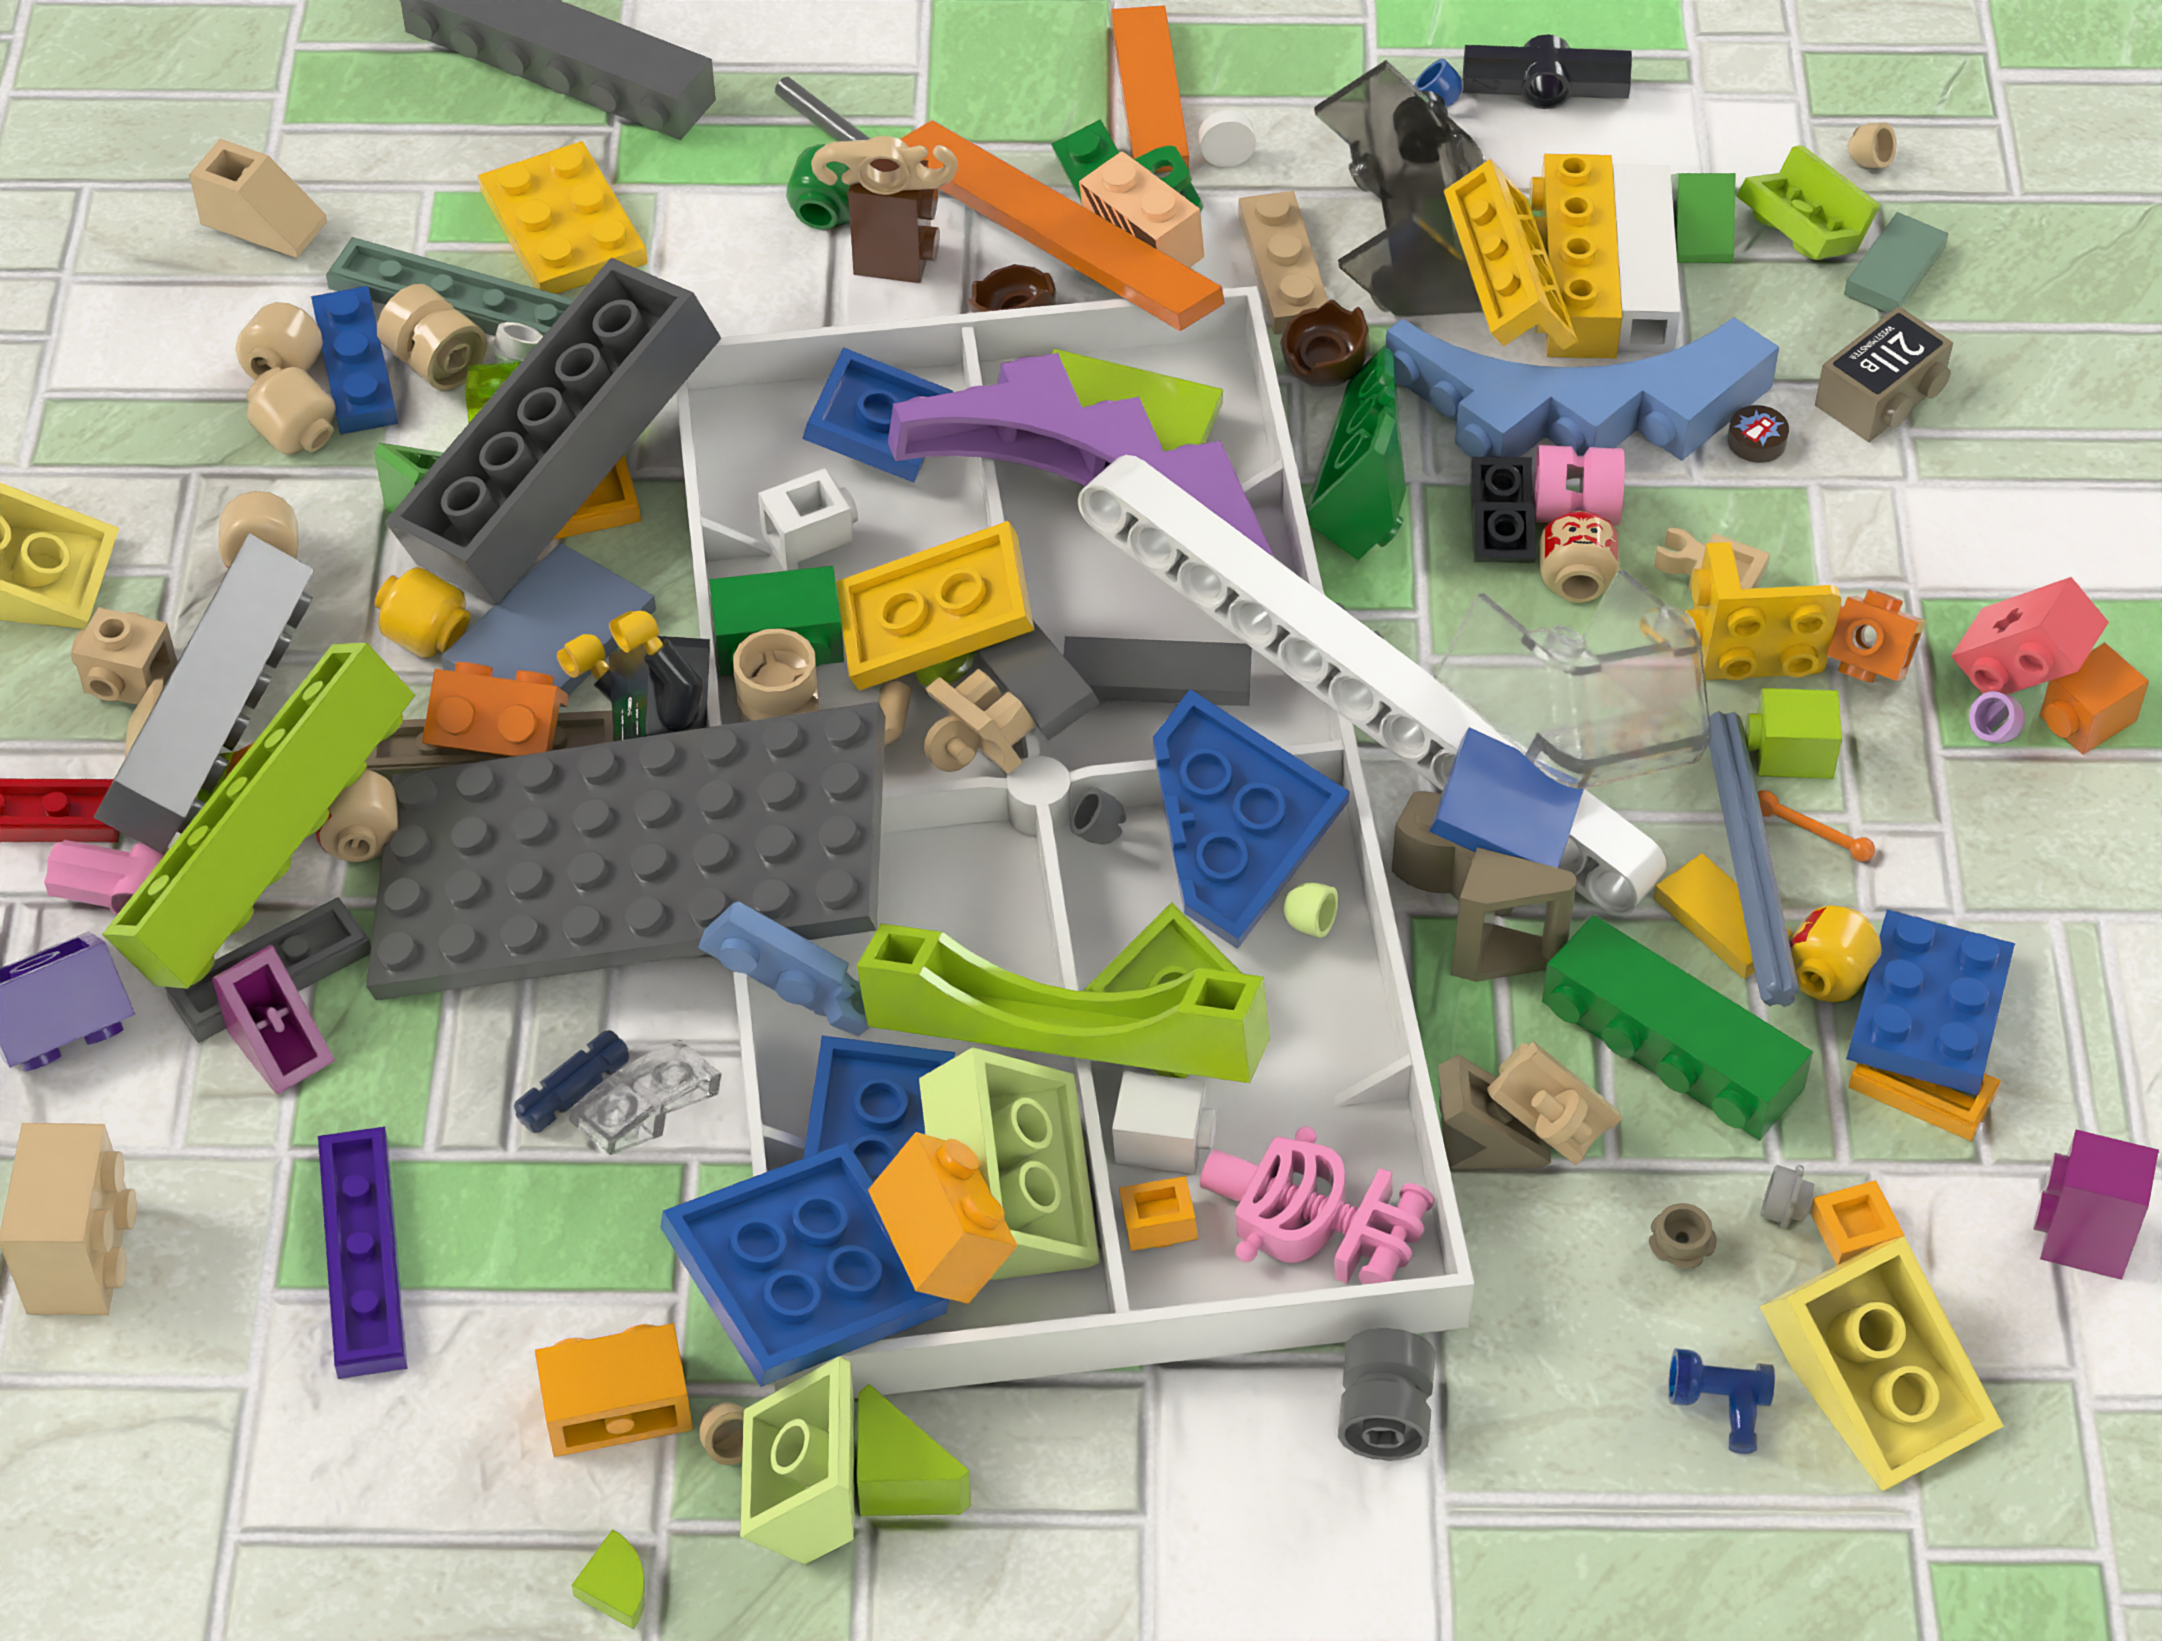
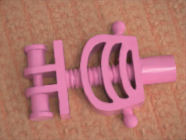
M1308 1126L1297 1130L1295 1134L1296 1140L1275 1137L1260 1165L1216 1149L1209 1154L1201 1173L1200 1187L1240 1202L1236 1209L1237 1236L1244 1241L1237 1245L1236 1255L1243 1262L1254 1260L1258 1249L1282 1262L1297 1263L1304 1261L1320 1251L1336 1230L1337 1233L1343 1232V1235H1345L1334 1257L1336 1280L1348 1284L1361 1257L1365 1256L1370 1258L1368 1265L1361 1268L1358 1274L1362 1284L1394 1281L1393 1276L1397 1268L1405 1267L1412 1256V1250L1405 1242L1415 1243L1420 1240L1424 1232V1225L1421 1219L1425 1211L1430 1210L1435 1203L1434 1196L1427 1189L1417 1184L1407 1183L1402 1186L1399 1192L1401 1199L1397 1207L1388 1205L1393 1195L1392 1172L1379 1168L1359 1209L1356 1206L1351 1207L1350 1204H1345V1173L1342 1159L1331 1148L1314 1144L1317 1135L1314 1129ZM1294 1172L1303 1175L1299 1188L1297 1184L1293 1185ZM1317 1177H1321L1331 1184L1332 1191L1329 1197H1325L1324 1194L1318 1195ZM1310 1220L1311 1223L1303 1227L1305 1222Z

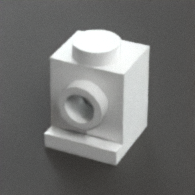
M826 468L758 493L762 534L785 571L797 570L799 561L853 541L852 523L858 521L856 504L847 488L838 489Z

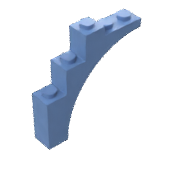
M1735 317L1713 332L1680 348L1633 362L1606 366H1537L1484 356L1432 336L1403 318L1386 331L1385 344L1393 352L1396 383L1409 388L1432 404L1439 413L1446 417H1451L1457 422L1455 444L1462 448L1470 458L1521 457L1545 437L1554 442L1556 446H1572L1577 456H1583L1590 447L1616 448L1635 431H1638L1652 444L1662 447L1683 461L1726 426L1736 411L1750 406L1772 388L1779 352L1778 345Z

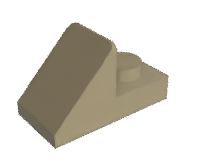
M1459 1054L1438 1065L1441 1093L1439 1107L1442 1114L1443 1142L1450 1169L1542 1168L1551 1163L1550 1146L1490 1097L1487 1088L1497 1077Z

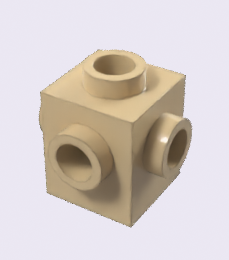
M101 607L97 608L87 628L77 633L71 651L72 662L77 667L84 693L92 694L105 701L118 700L135 705L139 704L153 680L163 679L166 684L178 662L166 622L149 619L134 612L122 613Z

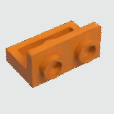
M456 662L455 671L434 669L422 743L429 747L505 758L552 751L559 707H567L569 694L558 686L553 685V676L539 672L517 670L515 680L492 677V667L470 662Z

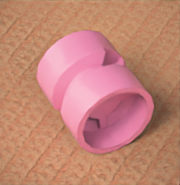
M1538 445L1533 494L1535 522L1550 523L1556 517L1569 512L1586 511L1598 514L1609 520L1613 526H1620L1625 478L1624 449L1590 447L1583 456H1577L1572 446ZM1580 478L1579 493L1566 490V480Z

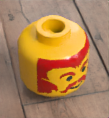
M1834 905L1816 908L1804 919L1789 940L1800 990L1817 1000L1833 1003L1849 1000L1860 991L1869 977L1870 970L1882 952L1880 938L1866 916L1855 909Z

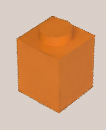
M2104 642L2091 650L2078 672L2049 681L2039 716L2046 721L2053 733L2061 738H2065L2084 755L2137 721L2149 680Z

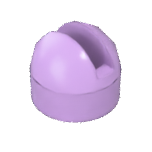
M1996 691L1986 692L1979 696L1972 704L1969 712V724L1973 733L1980 739L1993 743H2005L2020 735L2025 726V712L2021 704L2014 697ZM2009 716L2006 722L1994 733L1991 728L1999 725Z

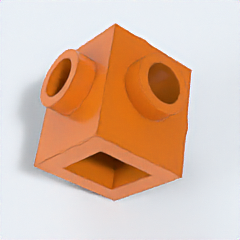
M1868 589L1865 598L1849 596L1846 599L1845 605L1840 606L1834 635L1826 656L1841 661L1838 668L1839 672L1862 681L1873 683L1876 674L1895 681L1905 679L1926 620L1901 612L1903 600ZM1868 625L1877 634L1874 646L1869 645L1864 637L1865 629Z

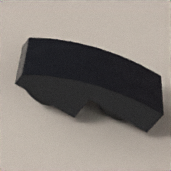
M1472 457L1470 464L1474 562L1535 563L1536 536L1535 503L1532 502V457Z

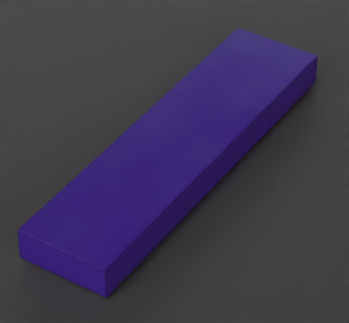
M384 1126L318 1136L334 1366L337 1377L342 1379L408 1369L389 1143L386 1128Z

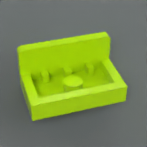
M1803 145L1791 148L1779 173L1746 177L1736 196L1753 209L1752 214L1759 222L1779 229L1793 240V247L1799 253L1815 260L1856 253L1880 207L1876 200Z

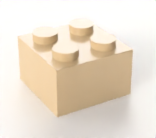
M21 1124L0 1229V1247L26 1314L109 1315L113 1289L122 1288L124 1285L126 1253L121 1245L124 1230H132L134 1228L137 1214V1199L134 1189H126L123 1154L121 1151L113 1150L105 1124Z

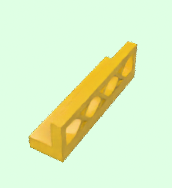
M1490 158L1444 190L1490 332L1504 347L1538 324L1564 351L1578 342L1528 199Z

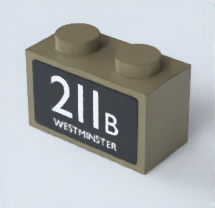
M1898 306L1822 365L1815 406L1867 442H1870L1888 427L1891 429L1898 427L1907 418L1913 407L1926 397L1929 399L1936 397L1944 389L1951 375L1948 364L1953 342Z

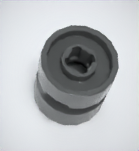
M1377 1328L1357 1333L1346 1342L1342 1384L1346 1391L1341 1395L1338 1439L1345 1448L1357 1455L1370 1459L1394 1461L1420 1455L1428 1447L1431 1409L1426 1400L1432 1395L1436 1356V1351L1429 1341L1418 1334L1402 1329Z

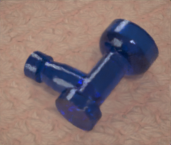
M1674 1348L1668 1378L1670 1404L1692 1405L1698 1401L1701 1393L1729 1396V1420L1732 1431L1729 1433V1450L1738 1454H1749L1757 1451V1434L1754 1432L1757 1420V1406L1770 1407L1772 1404L1775 1388L1773 1364L1758 1363L1755 1370L1703 1365L1702 1358L1696 1351Z

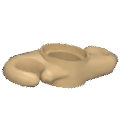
M877 136L869 140L830 142L817 150L811 161L813 173L819 181L827 185H834L837 181V175L826 167V163L836 161L850 168L842 174L843 183L848 185L861 183L867 190L882 195L894 194L902 190L937 189L952 181L958 170L957 158L948 148L942 145L935 146L932 154L943 163V167L931 169L920 163V161L928 156V149L926 147L918 145L909 148L903 141L891 136ZM876 159H890L900 167L895 171L882 172L874 169L870 163Z

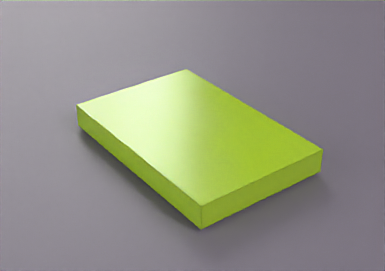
M1059 349L1053 350L1052 354H1059L1082 407L1092 406L1105 400L1118 401L1139 396L1164 452L1175 450L1187 444L1200 445L1207 442L1223 404V389Z

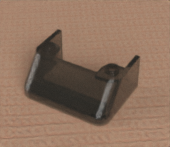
M1385 60L1314 107L1315 115L1349 144L1352 162L1349 163L1350 174L1361 190L1364 192L1371 191L1381 199L1386 230L1338 259L1339 268L1366 290L1377 307L1385 313L1390 311L1398 317L1483 313L1484 311L1444 190L1485 163L1486 158L1476 142L1391 63Z

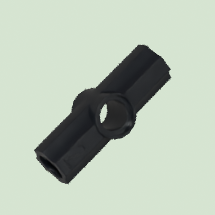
M1550 34L1538 35L1530 39L1524 47L1465 45L1462 93L1523 95L1528 104L1541 109L1556 108L1563 105L1569 97L1628 99L1631 86L1632 51L1570 48L1566 40Z

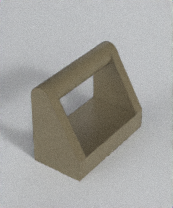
M1477 847L1459 900L1451 975L1478 982L1546 970L1547 963L1568 942L1577 884L1576 876L1568 870ZM1547 902L1542 936L1494 924L1496 910Z

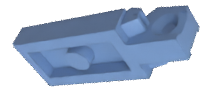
M739 901L731 904L704 930L698 948L719 959L726 968L738 973L747 974L749 977L775 990L787 1002L802 1005L811 1011L813 1010L817 1015L827 1016L830 1025L856 1036H860L870 1028L867 1025L860 982L853 979L846 972L849 963Z

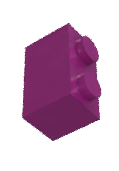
M2075 1129L2068 1154L2054 1153L2046 1188L2042 1190L2037 1206L2033 1230L2045 1233L2040 1260L2122 1280L2149 1207L2159 1149Z

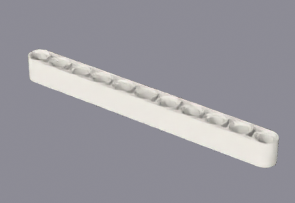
M1131 455L1118 457L1079 493L1078 505L1080 513L1094 530L1442 791L1444 790L1461 739L1469 727L1549 763L1140 458ZM1584 789L1559 868L1572 872L1577 879L1576 891L1601 910L1617 916L1630 914L1664 875L1667 867L1665 855L1650 837Z

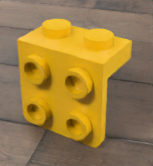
M1731 542L1706 543L1702 567L1692 571L1691 592L1694 608L1686 609L1683 618L1685 643L1687 646H1695L1702 680H1742L1771 676L1804 677L1809 674L1821 673L1826 668L1828 660L1826 654L1834 635L1842 601L1838 587L1834 585L1741 589Z

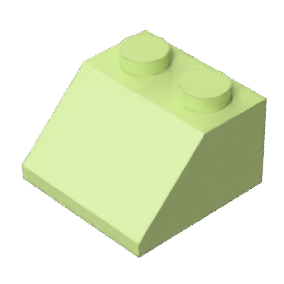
M839 1356L744 1409L740 1537L805 1565L854 1539L855 1408L851 1363L849 1360Z

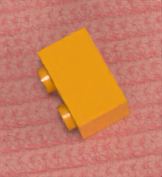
M915 1132L868 1189L917 1292L969 1304L1018 1246L1004 1219L1003 1207L992 1196L979 1170L977 1156L967 1145L956 1139L943 1140Z
M674 1323L660 1326L641 1324L630 1327L619 1334L593 1339L568 1338L557 1342L551 1347L535 1349L546 1424L554 1457L693 1430Z

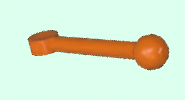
M1760 790L1757 792L1762 816L1770 817L1776 815L1850 850L1852 857L1857 861H1869L1874 856L1875 845L1869 838L1860 837L1854 839L1780 804L1777 797L1769 791Z

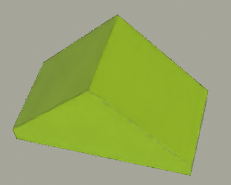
M870 1384L866 1385L859 1392L857 1485L860 1516L961 1515L971 1506L970 1471Z

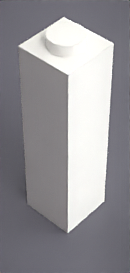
M1613 164L1622 323L1618 351L1666 353L1675 349L1681 314L1670 165Z

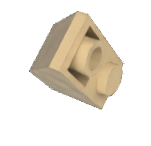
M219 139L189 174L202 225L298 258L327 223L326 214L269 155Z

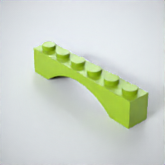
M884 923L879 925L857 964L867 1025L873 1028L1243 1083L1251 1082L1270 1041L1263 976L1198 967L1176 980L1143 990L1114 993L1075 991L1039 983L1004 970L972 953L944 932Z

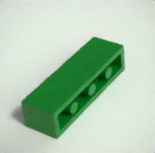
M1594 914L1547 963L1542 1002L1549 1006L1555 1015L1565 1022L1576 1023L1598 1037L1618 1056L1631 1058L1653 1072L1671 1090L1678 1093H1686L1714 1111L1723 1123L1732 1128H1740L1760 1141L1805 1089L1813 1055L1812 1050Z

